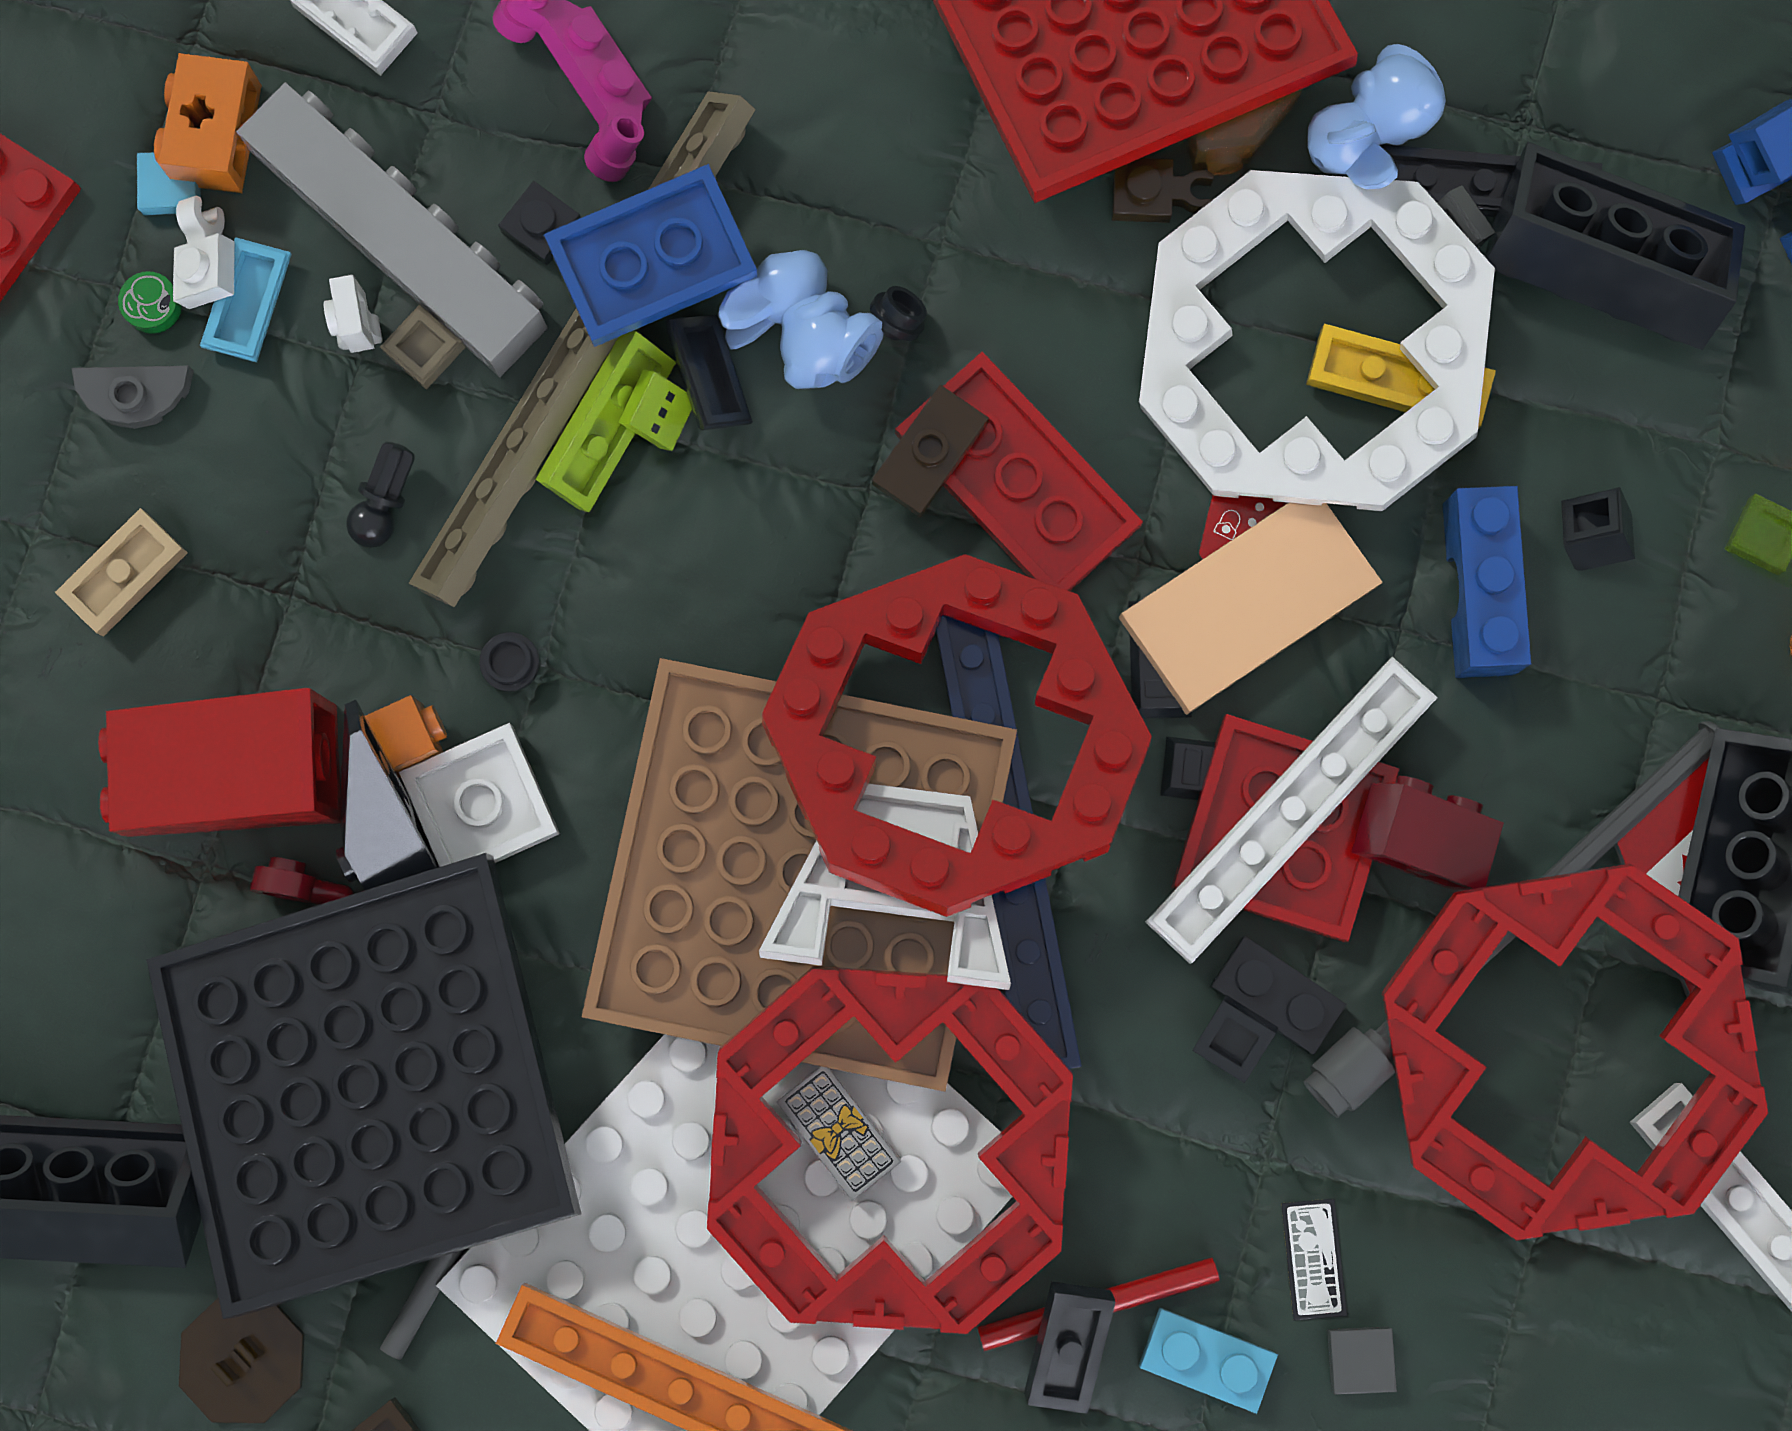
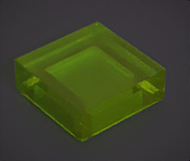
M1755 493L1748 498L1725 550L1776 575H1780L1786 571L1792 558V511Z

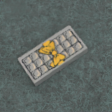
M821 1066L776 1102L852 1201L901 1163L877 1129L827 1067Z

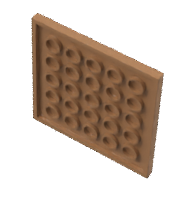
M660 658L582 1012L583 1018L722 1046L812 966H820L766 959L759 956V949L816 842L810 824L804 818L788 783L786 771L777 751L771 745L762 725V712L777 681ZM842 695L823 737L876 756V768L869 784L970 796L979 833L992 800L1003 803L1017 729ZM830 906L822 967L948 975L954 922ZM853 1016L805 1058L802 1063L946 1092L956 1036L942 1022L895 1063Z

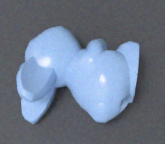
M1400 44L1385 47L1378 55L1376 65L1371 70H1365L1355 77L1351 86L1352 95L1355 98L1354 102L1330 105L1313 115L1308 126V150L1312 162L1320 171L1332 175H1348L1356 186L1366 190L1386 187L1397 178L1398 169L1393 158L1380 145L1385 143L1401 145L1409 139L1419 138L1426 134L1443 115L1446 102L1443 84L1434 67L1420 53Z
M807 250L769 255L757 268L758 277L730 289L719 308V318L723 327L727 329L725 339L730 349H738L750 344L775 323L781 324L780 350L785 364L784 377L786 382L795 389L821 388L836 381L845 383L852 380L875 355L884 333L881 330L882 321L873 314L859 312L850 316L846 310L848 307L847 299L838 292H826L828 270L818 254Z

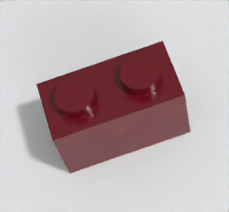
M1398 776L1396 784L1371 783L1352 853L1451 890L1464 891L1486 887L1503 828V822L1481 814L1483 805L1471 799L1448 795L1447 800L1432 795L1434 786L1419 779Z

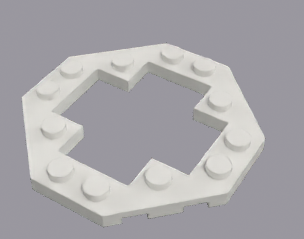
M1250 170L1159 242L1139 398L1140 408L1213 496L1239 498V495L1273 498V501L1320 506H1322V503L1357 506V509L1383 511L1477 437L1495 268L1419 182L1394 180L1388 186L1381 189L1366 190L1356 186L1349 177ZM1287 221H1289L1324 263L1372 227L1443 308L1400 343V350L1435 390L1345 461L1307 416L1259 453L1190 371L1193 366L1233 336L1232 328L1199 290Z

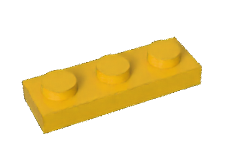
M1328 324L1323 325L1306 385L1403 412L1410 410L1435 390L1400 350V344ZM1484 368L1478 429L1482 425L1496 370Z

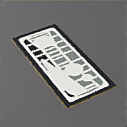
M1335 1199L1281 1203L1293 1320L1347 1316Z

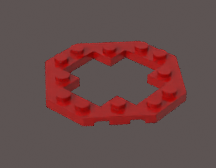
M966 554L809 612L762 712V725L771 745L777 751L786 771L788 783L804 818L810 824L829 873L945 917L971 908L972 902L1002 890L1006 894L1051 876L1052 870L1082 858L1086 862L1108 853L1152 739L1143 718L1078 594ZM942 615L1053 654L1037 691L1035 706L1090 725L1052 821L992 800L971 853L857 811L876 768V756L823 737L864 645L867 644L921 664Z
M1632 864L1454 892L1382 991L1408 1148L1413 1167L1516 1241L1543 1237L1544 1233L1578 1229L1579 1231L1630 1224V1220L1663 1215L1670 1218L1694 1214L1768 1114L1765 1090L1760 1083L1755 1053L1758 1049L1749 1000L1746 999L1740 966L1743 965L1739 938ZM1598 917L1695 985L1693 991L1659 1037L1711 1073L1638 1172L1585 1136L1551 1184L1548 1185L1452 1117L1455 1110L1487 1067L1436 1030L1508 931L1561 967L1590 925Z
M812 966L719 1048L707 1230L789 1323L816 1324V1321L853 1323V1327L904 1330V1327L940 1329V1332L967 1334L1061 1252L1073 1073L1000 989L947 982L948 975ZM853 1016L895 1063L943 1022L1023 1112L978 1152V1158L1015 1198L1016 1202L926 1281L885 1235L878 1239L841 1273L836 1275L757 1185L795 1152L802 1143L762 1096Z

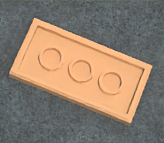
M1288 503L1122 612L1119 619L1178 701L1184 713L1188 715L1376 589L1383 582L1327 503H1322V506Z

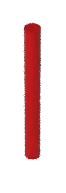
M1211 1257L1110 1287L1107 1290H1111L1116 1303L1113 1311L1115 1313L1219 1282L1220 1279L1215 1262ZM1045 1307L977 1327L984 1351L1038 1336Z

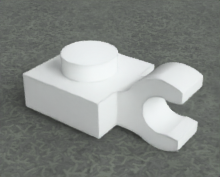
M197 195L179 201L176 207L177 221L186 236L187 244L174 248L173 302L188 309L234 295L235 241L222 235L225 224L223 210L215 207L201 212L202 200Z
M353 275L329 279L332 299L324 301V313L331 336L337 337L338 347L344 350L349 349L351 353L375 349L374 344L382 343L383 341L379 317L368 310L364 290Z

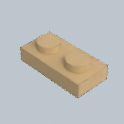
M140 508L55 593L97 634L104 637L188 552L147 512Z

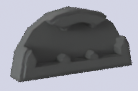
M188 365L71 368L75 390L89 410L112 425L133 429L161 422L163 416L172 411L181 398L185 399L189 394L194 373Z

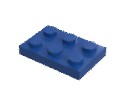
M709 164L544 234L594 347L758 277L756 266Z

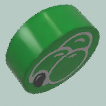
M146 271L133 275L123 284L118 296V306L122 316L135 329L144 333L155 334L169 329L178 320L182 305L173 302V284L165 276L156 272Z

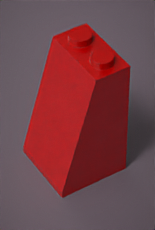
M311 688L106 711V727L101 728L99 732L98 744L101 760L103 763H107L108 787H103L101 790L100 810L103 821L109 823V832L126 837L340 823L337 705Z

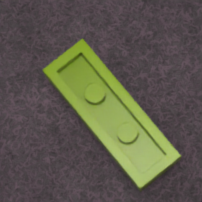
M631 331L619 336L535 480L575 508L589 513L635 435L633 431L618 422L642 370L655 371L667 379L676 362L637 331Z

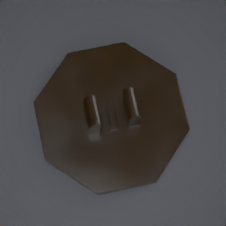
M217 1298L181 1333L179 1387L213 1423H265L302 1388L305 1334L279 1305L236 1318L223 1319L219 1298Z

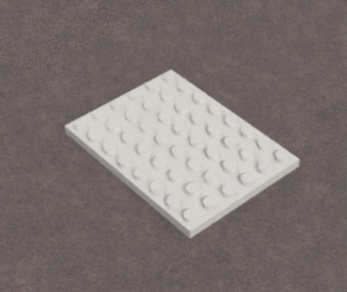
M664 1034L564 1144L582 1214L471 1247L436 1286L495 1342L499 1337L521 1285L527 1283L820 1415L895 1329L853 1327V1323L816 1321V1324L789 1323L707 1230L713 1119L717 1083V1056L721 1046ZM801 1062L762 1096L802 1141L801 1146L757 1185L836 1275L841 1273L878 1239L885 1235L926 1281L980 1234L1013 1197L978 1158V1152L1000 1134L1001 1131L948 1083L946 1092L829 1068L901 1161V1163L852 1201L776 1103L821 1067ZM500 1346L589 1431H687Z

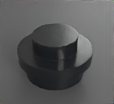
M892 286L886 292L878 293L870 303L871 314L882 321L881 330L884 336L892 340L913 341L923 332V320L927 316L926 307L919 297L908 289Z
M505 632L492 637L485 644L480 654L479 664L483 677L491 686L504 692H516L526 688L534 681L539 672L540 657L537 648L527 637L515 632Z

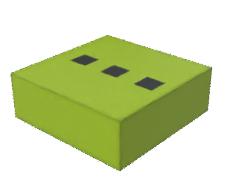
M642 370L618 423L658 448L673 451L692 407L686 391L655 371Z

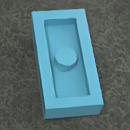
M1159 1307L1138 1366L1143 1370L1257 1414L1278 1354Z

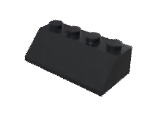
M1531 142L1526 143L1493 222L1492 228L1496 233L1488 240L1485 258L1493 265L1495 270L1506 277L1517 278L1553 292L1563 299H1571L1605 312L1615 319L1628 321L1662 334L1672 341L1682 342L1703 350L1737 301L1745 225Z
M1716 728L1678 897L1739 938L1743 965L1740 966L1744 987L1792 996V739Z
M0 1115V1258L186 1268L201 1223V1214L181 1124Z

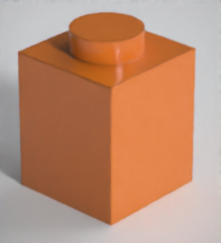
M410 695L365 715L398 778L401 777L400 771L443 753L439 741L447 738V733L433 705L424 708L420 701Z

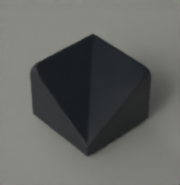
M1620 487L1561 501L1564 548L1577 571L1635 559L1632 513Z

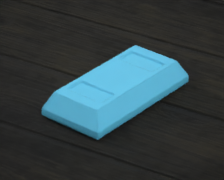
M235 237L234 295L214 301L200 347L257 363L292 254L288 251Z

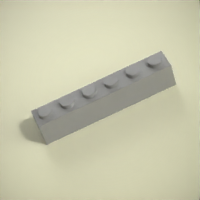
M285 82L236 131L249 151L415 302L420 304L459 338L468 350L500 378L547 330L548 327L539 311L544 305L541 299L522 281L517 280L511 286L497 273L501 264L480 243L475 241L469 248L454 234L459 229L458 225L439 206L433 203L426 209L412 197L417 192V189L398 169L390 166L385 172L370 158L375 154V151L357 132L349 128L342 134L329 122L334 115L317 96L308 90L301 97Z

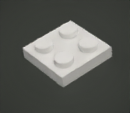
M510 723L399 772L439 867L483 853L492 855L496 863L560 834L515 729Z

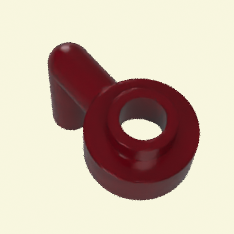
M270 857L268 867L255 866L250 888L252 892L297 902H311L320 905L354 894V891L347 885L319 880L304 874L305 863L279 857Z

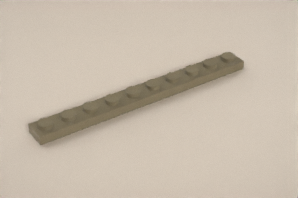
M708 91L649 189L709 164L716 179V175L730 151L736 148L742 141L746 131L745 127L756 109L740 95ZM575 309L411 578L410 585L452 607H455L460 597L472 587L476 579L477 569L491 546L503 536L509 516L522 495L528 492L535 483L538 468L552 445L559 440L568 424L569 417L581 397L587 392L598 373V369L618 337L594 347L577 309Z

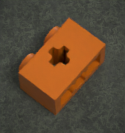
M178 54L175 73H170L165 82L164 98L168 108L165 128L157 130L154 140L155 160L169 179L195 182L199 188L242 193L250 151L236 131L257 111L262 87L248 62Z

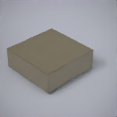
M420 304L380 346L389 358L426 390L466 348L459 338Z

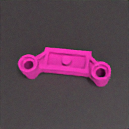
M500 0L493 13V23L498 32L508 40L517 43L529 42L538 33L598 123L599 132L594 136L584 154V160L588 169L596 177L604 181L616 182L623 179L635 162V149L644 137V129L641 125L642 112H644L652 97L592 7L580 8L567 0Z

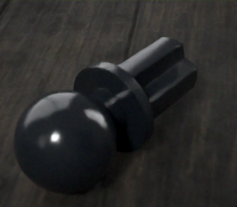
M393 442L383 443L368 482H361L358 491L367 500L358 503L350 510L347 516L346 527L351 539L363 547H378L387 542L393 533L394 519L389 508L403 507L405 499L401 496V493L415 460L414 453L407 449V447Z

